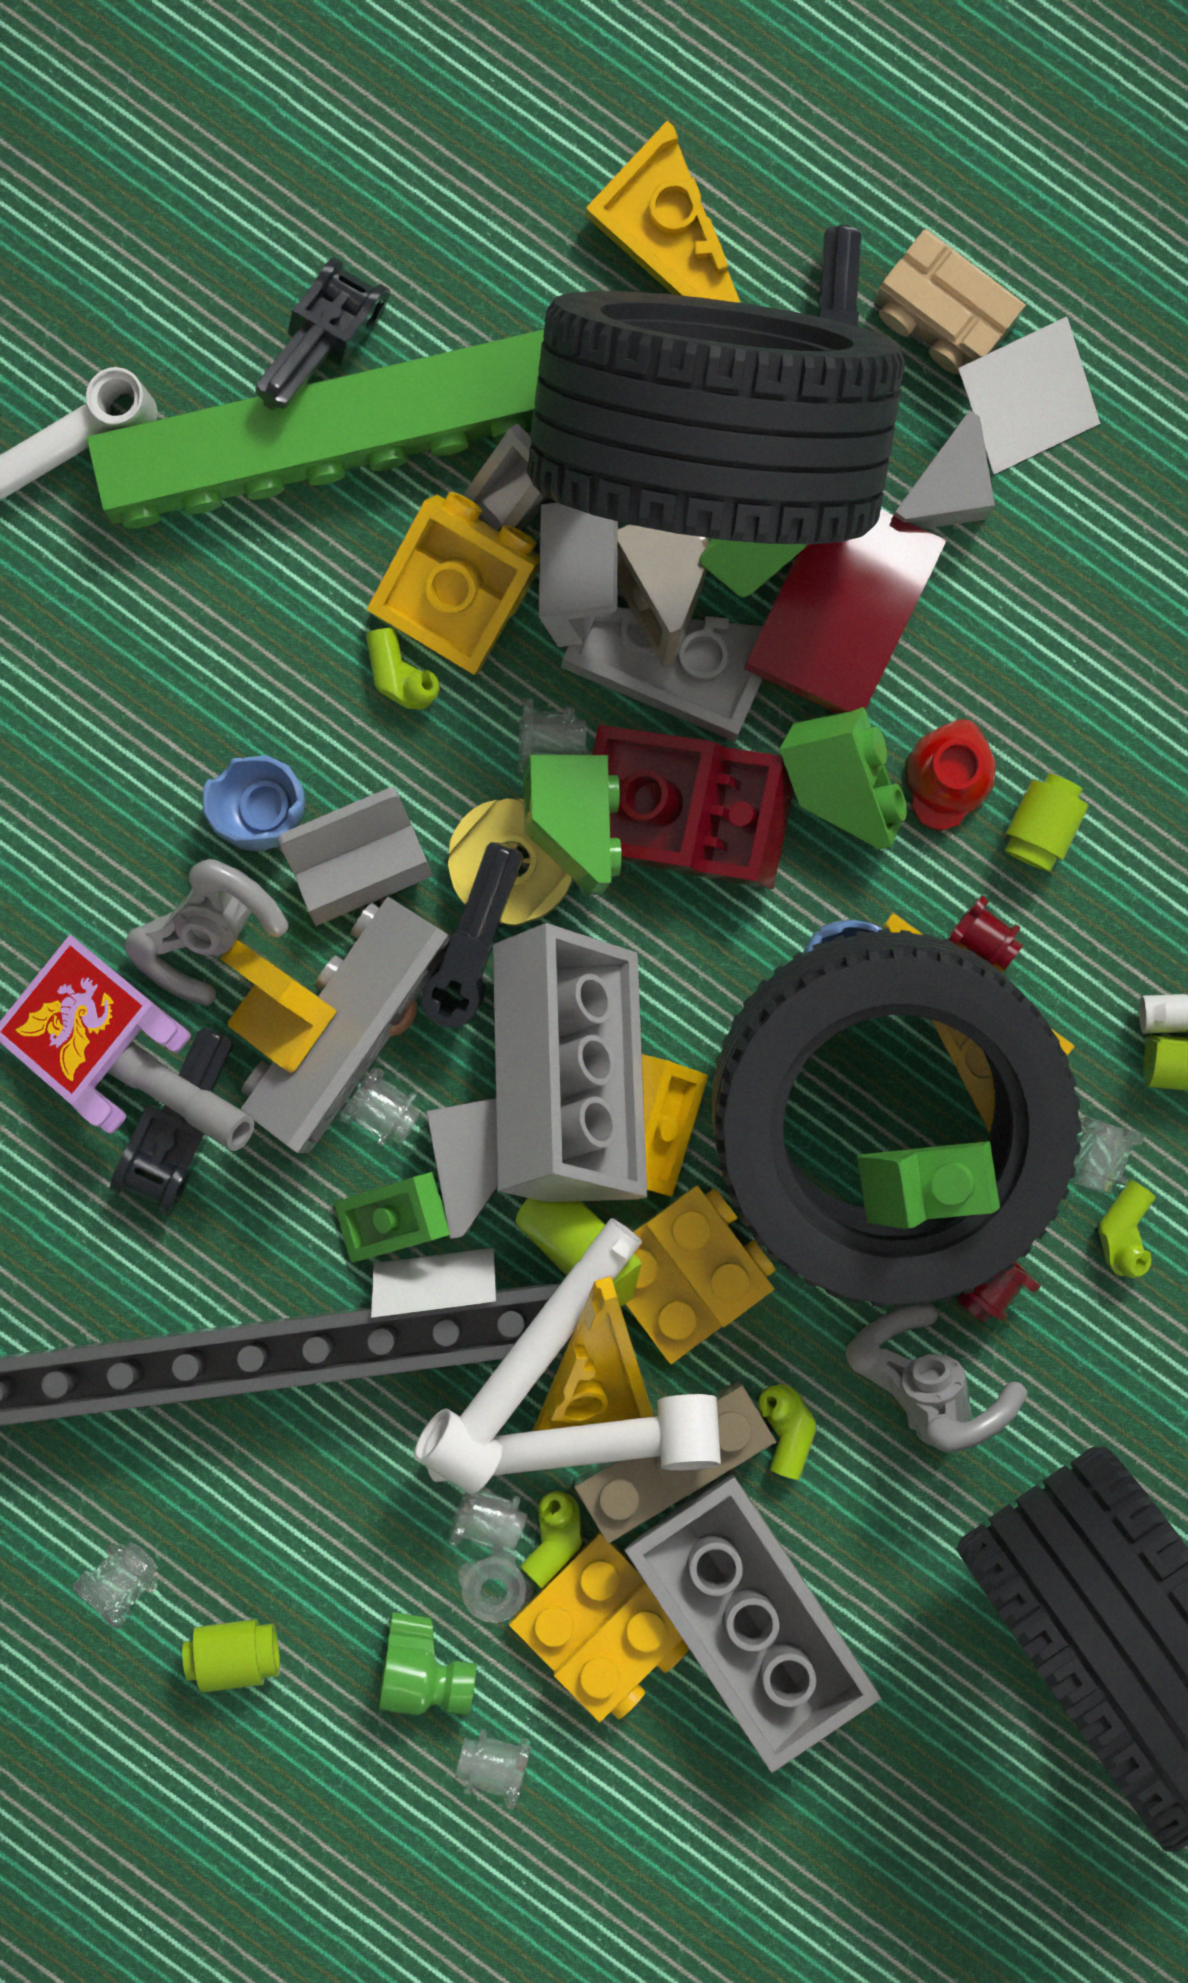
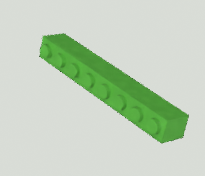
M544 330L305 385L285 409L277 407L275 410H271L264 406L263 399L258 396L88 436L86 438L103 511L113 524L123 523V526L129 529L141 528L159 522L161 520L160 514L185 508L187 514L206 513L220 508L223 505L221 499L246 494L247 498L251 500L265 499L282 493L284 491V484L308 479L310 485H324L343 479L346 476L345 470L369 465L373 471L388 470L405 464L407 462L406 456L431 450L433 456H448L467 449L468 441L489 436L493 437V441L500 442L509 428L517 423L530 433L529 427L532 426L533 410L535 408L534 402Z

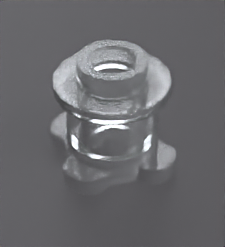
M523 698L522 711L519 718L518 773H523V768L530 755H584L586 721L575 719L573 706H566L565 712L533 711V699Z
M373 1067L338 1119L346 1125L348 1123L352 1124L355 1121L379 1138L377 1145L381 1148H384L391 1139L401 1145L422 1115L421 1112L413 1108L418 1095L412 1092L407 1096L383 1079L386 1072L379 1067Z
M1088 1117L1079 1118L1083 1132L1079 1141L1081 1144L1080 1153L1075 1156L1074 1166L1076 1167L1074 1183L1107 1194H1111L1114 1184L1127 1186L1128 1178L1124 1177L1123 1174L1132 1146L1142 1145L1144 1135Z
M482 1489L473 1494L465 1491L452 1521L447 1544L457 1547L461 1538L490 1548V1555L495 1558L499 1556L503 1547L514 1550L527 1519L526 1513L517 1510L520 1497L513 1495L508 1500Z
M129 1542L125 1548L117 1543H111L107 1547L106 1552L108 1556L92 1573L85 1571L73 1584L77 1594L83 1600L90 1603L107 1623L117 1629L126 1622V1619L131 1615L129 1608L145 1591L152 1593L158 1588V1583L153 1576V1573L158 1569L156 1563L142 1548L132 1542Z
M498 1545L493 1549L491 1556L478 1562L467 1561L459 1570L458 1581L462 1586L461 1593L464 1604L473 1616L484 1622L498 1623L508 1620L519 1612L522 1605L527 1604L531 1599L533 1592L532 1584L524 1578L522 1572L516 1566L517 1554L513 1548L507 1545ZM497 1579L505 1585L506 1592L499 1597H491L485 1593L482 1585L487 1580Z
M480 1729L477 1741L464 1739L455 1777L466 1780L464 1793L470 1795L472 1789L505 1797V1808L514 1810L530 1754L531 1740L521 1737L519 1745L516 1746L487 1738V1731Z

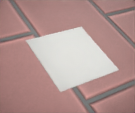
M1064 317L958 368L972 411L981 419L985 450L993 474L1100 424L1068 317Z
M494 1248L374 1263L371 1318L496 1302Z

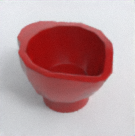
M957 719L929 732L920 738L907 757L905 781L912 793V810L919 822L929 829L944 831L958 826L967 813L982 806L994 788L995 758L979 726L971 720Z

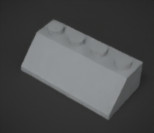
M388 896L380 908L373 903L367 906L350 932L352 936L358 939L344 960L336 955L333 956L317 978L314 987L321 991L318 997L336 1009L337 1012L293 1073H289L274 1061L270 1066L262 1060L241 1089V1092L249 1097L241 1110L297 1153H311L390 1039L391 1034L389 1032L392 1026L403 1018L407 1006L412 1000L413 1002L417 1000L428 979L433 976L443 962L451 939L446 933Z
M548 923L493 944L498 1191L542 1202L631 1200L647 1197L637 952Z
M732 1470L714 1479L677 1504L625 1548V1552L771 1773L881 1700L874 1684Z

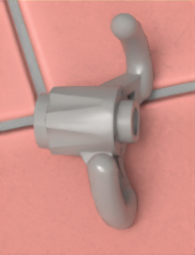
M213 859L201 861L191 868L189 882L192 889L172 913L143 926L133 928L127 935L124 945L128 957L155 984L178 998L201 1006H208L214 1002L216 998L214 987L173 968L159 954L188 947L193 952L202 955L219 956L230 951L251 913L256 916L269 936L281 937L286 933L289 926L276 902L256 882L242 871Z
M932 1303L926 1306L914 1304L878 1317L864 1327L848 1344L845 1352L846 1359L854 1372L865 1376L895 1397L906 1411L909 1428L916 1430V1434L922 1442L940 1451L955 1453L977 1446L995 1436L1015 1418L1028 1394L1026 1388L1021 1383H1008L995 1403L984 1413L971 1420L972 1412L966 1373L958 1361L947 1355L928 1354L912 1361L889 1350L879 1348L881 1344L896 1335L911 1329L932 1325L938 1318V1310Z

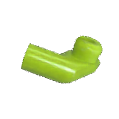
M382 628L366 633L374 685L378 692L406 709L421 710L427 708L437 698L440 691V684L435 674L429 670L422 672L402 661L396 628Z
M1133 1180L1128 1181L1101 1219L1098 1232L1105 1261L1111 1270L1120 1276L1139 1278L1149 1270L1152 1258L1151 1253L1143 1248L1137 1225L1155 1201L1156 1196Z
M785 1384L767 1387L759 1397V1411L763 1417L767 1418L780 1438L769 1470L787 1478L800 1480L816 1433V1421L798 1391Z
M562 1491L549 1492L541 1499L538 1508L541 1544L519 1566L541 1589L566 1565L582 1545L581 1515L578 1503L574 1497Z

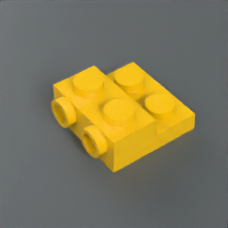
M449 492L445 499L435 495L424 500L366 610L475 675L483 667L508 619L516 613L540 570V556L533 552L537 542L531 536L507 524L502 526L500 532L478 519L482 513L480 506L458 493Z
M695 1185L633 1231L642 1241V1244L634 1253L641 1260V1267L634 1297L626 1305L670 1365L775 1290L767 1279L768 1276L776 1271L775 1267L754 1239L743 1247L728 1227L738 1218L716 1188L705 1195L699 1186Z
M601 1531L509 1621V1626L554 1671V1677L599 1723L610 1712L618 1720L624 1717L641 1700L646 1692L639 1683L656 1666L663 1673L668 1672L689 1651V1647L635 1565L612 1542L608 1544Z

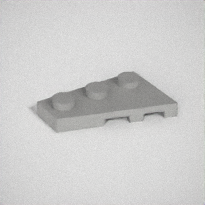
M617 607L616 611L611 614L583 617V644L568 646L562 659L561 668L736 742L763 678L743 668L765 622H763L762 626L729 623V618L706 616L705 620L691 619L675 662L662 666L632 610Z

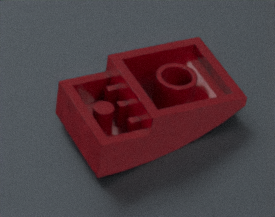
M881 509L878 523L863 537L843 542L807 544L798 553L743 669L835 713L851 712L863 707L866 709L946 540L914 524L902 522L893 514Z
M598 725L592 755H608V775H618L619 808L617 813H609L610 838L620 839L622 861L715 880L774 889L794 792L781 755L727 748L714 741Z

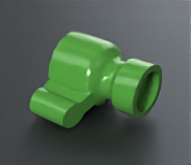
M392 1612L378 1710L421 1715L432 1705H441L446 1713L469 1716L474 1694L477 1664L461 1661H452L447 1666L438 1664L435 1659L431 1618Z

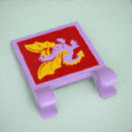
M71 935L67 937L0 1021V1043L67 1100L90 1124L101 1127L109 1134L116 1132L124 1122L126 1114L94 1088L141 1029L157 1043L166 1046L173 1053H178L184 1047L191 1034Z

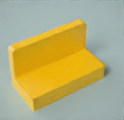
M236 939L230 951L224 953L220 959L251 981L254 986L229 1019L228 1026L289 1073H293L337 1010Z
M642 1054L647 1190L673 1197L709 1075L668 1060Z

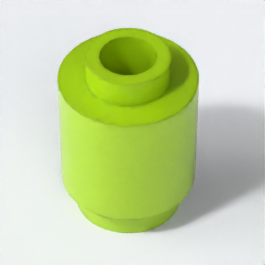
M1048 773L1044 782L1031 779L1005 833L1010 840L1004 852L1028 865L1050 873L1056 860H1064L1088 810L1089 805L1079 799L1083 788L1051 773Z
M253 1619L199 1626L194 1628L193 1641L183 1642L182 1657L186 1680H197L201 1693L264 1685L265 1678L277 1677L280 1674L279 1644L274 1624L259 1625L258 1620Z

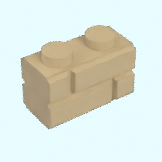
M926 228L882 282L874 302L882 308L879 316L887 326L902 336L907 337L911 332L915 333L932 346L929 354L933 360L952 374H959L958 368L995 351L1015 326L1026 307V304Z

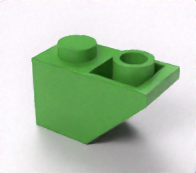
M864 707L851 712L835 713L793 723L779 750L800 807L878 849L892 847L902 821L906 819V802L900 786L897 783L891 784L884 765L887 761V748L883 734L879 727H871Z
M530 755L523 768L524 832L589 895H602L611 884V876H619L621 870V843L619 838H610L609 813H617L619 808L618 775H608V755Z

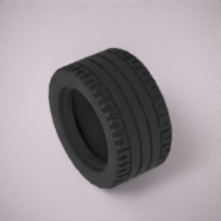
M627 291L574 292L557 296L548 306L543 334L544 340L541 343L539 375L537 377L527 473L533 486L541 494L562 505L594 516L665 532L728 541L766 544L835 543L863 537L878 523L889 467V456L891 455L894 423L896 422L900 400L899 389L902 384L905 357L899 344L894 340L861 327L793 311L670 294Z
M882 929L872 933H866L865 931L855 932V936L848 938L840 935L834 937L833 941L825 944L820 942L812 945V951L804 955L799 952L786 965H780L774 969L775 975L768 981L763 979L758 985L756 992L743 1002L744 1008L739 1015L735 1014L732 1027L722 1042V1051L717 1057V1068L712 1084V1122L719 1165L733 1206L738 1210L743 1224L746 1227L748 1226L753 1233V1238L758 1245H764L767 1248L768 1256L776 1262L780 1261L794 1277L801 1275L804 1278L805 1284L813 1288L816 1286L824 1288L827 1294L835 1298L838 1295L847 1297L849 1302L853 1303L865 1300L870 1301L872 1306L883 1307L884 1304H894L895 1308L906 1307V1303L918 1302L919 1306H926L930 1304V1301L941 1299L942 1302L951 1300V1295L962 1291L964 1294L974 1291V1287L982 1283L987 1285L995 1280L993 1276L1003 1269L1007 1272L1013 1268V1263L1020 1256L1026 1257L1031 1251L1030 1245L1036 1238L1041 1240L1047 1233L1045 1228L1050 1220L1055 1221L1059 1213L1057 1207L1061 1199L1065 1200L1070 1191L1067 1186L1069 1179L1075 1177L1076 1167L1074 1166L1075 1156L1079 1155L1081 1144L1077 1141V1134L1082 1132V1125L1078 1117L1080 1098L1074 1089L1077 1083L1070 1071L1067 1054L1061 1048L1060 1041L1050 1028L1048 1022L1019 988L988 961L978 957L968 949L956 946L953 942L946 939L943 941L936 939L933 935L913 934L911 931L900 930L899 933H890L888 929ZM889 1015H909L932 1019L958 1030L974 1041L984 1052L994 1084L995 1109L987 1141H990L1000 1209L991 1214L927 1219L914 1228L901 1229L867 1223L864 1207L838 1200L815 1186L793 1162L786 1150L783 1137V1122L787 1099L794 1080L809 1057L824 1042L843 1029L861 1021Z
M1105 1446L1091 1447L1071 1461V1466L1073 1467L1071 1470L1064 1465L1043 1480L1045 1488L1041 1489L1037 1484L1015 1499L1018 1504L1016 1508L1008 1504L988 1518L991 1523L990 1526L986 1528L982 1523L960 1538L956 1550L1051 1691L1164 1852H1178L1188 1845V1547L1113 1452Z

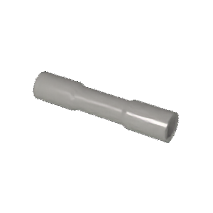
M132 1042L107 1072L129 1087L142 1090L183 1116L191 1126L231 1151L242 1148L253 1133L254 1119L211 1091L201 1090L158 1063L150 1053Z

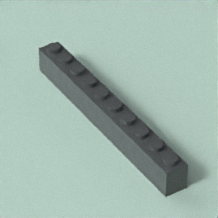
M563 1281L495 1290L496 1302L372 1318L371 1306L0 1356V1426L504 1359ZM571 1337L568 1339V1341L565 1343V1345L562 1347L560 1351H565L567 1349Z

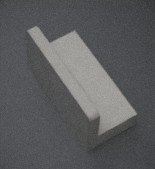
M557 502L541 505L539 618L557 646L564 647L583 644V617L611 614L617 609L618 521L594 516Z
M394 787L382 790L281 833L277 838L296 877L308 912L316 926L433 877L413 826Z

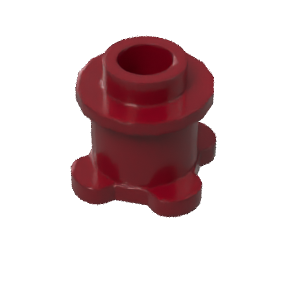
M981 895L970 906L946 940L953 942L956 946L974 952L978 957L988 961L1003 973L1023 947V944L1015 939L1020 926L1015 923L1010 928L985 909L989 900Z
M1015 1261L1013 1268L1007 1272L1003 1269L993 1276L995 1280L989 1284L982 1283L974 1287V1291L968 1294H964L962 1291L956 1300L968 1312L984 1323H987L992 1315L1001 1321H1005L1008 1317L1005 1309L1025 1286L1033 1293H1036L1041 1284L1021 1264Z

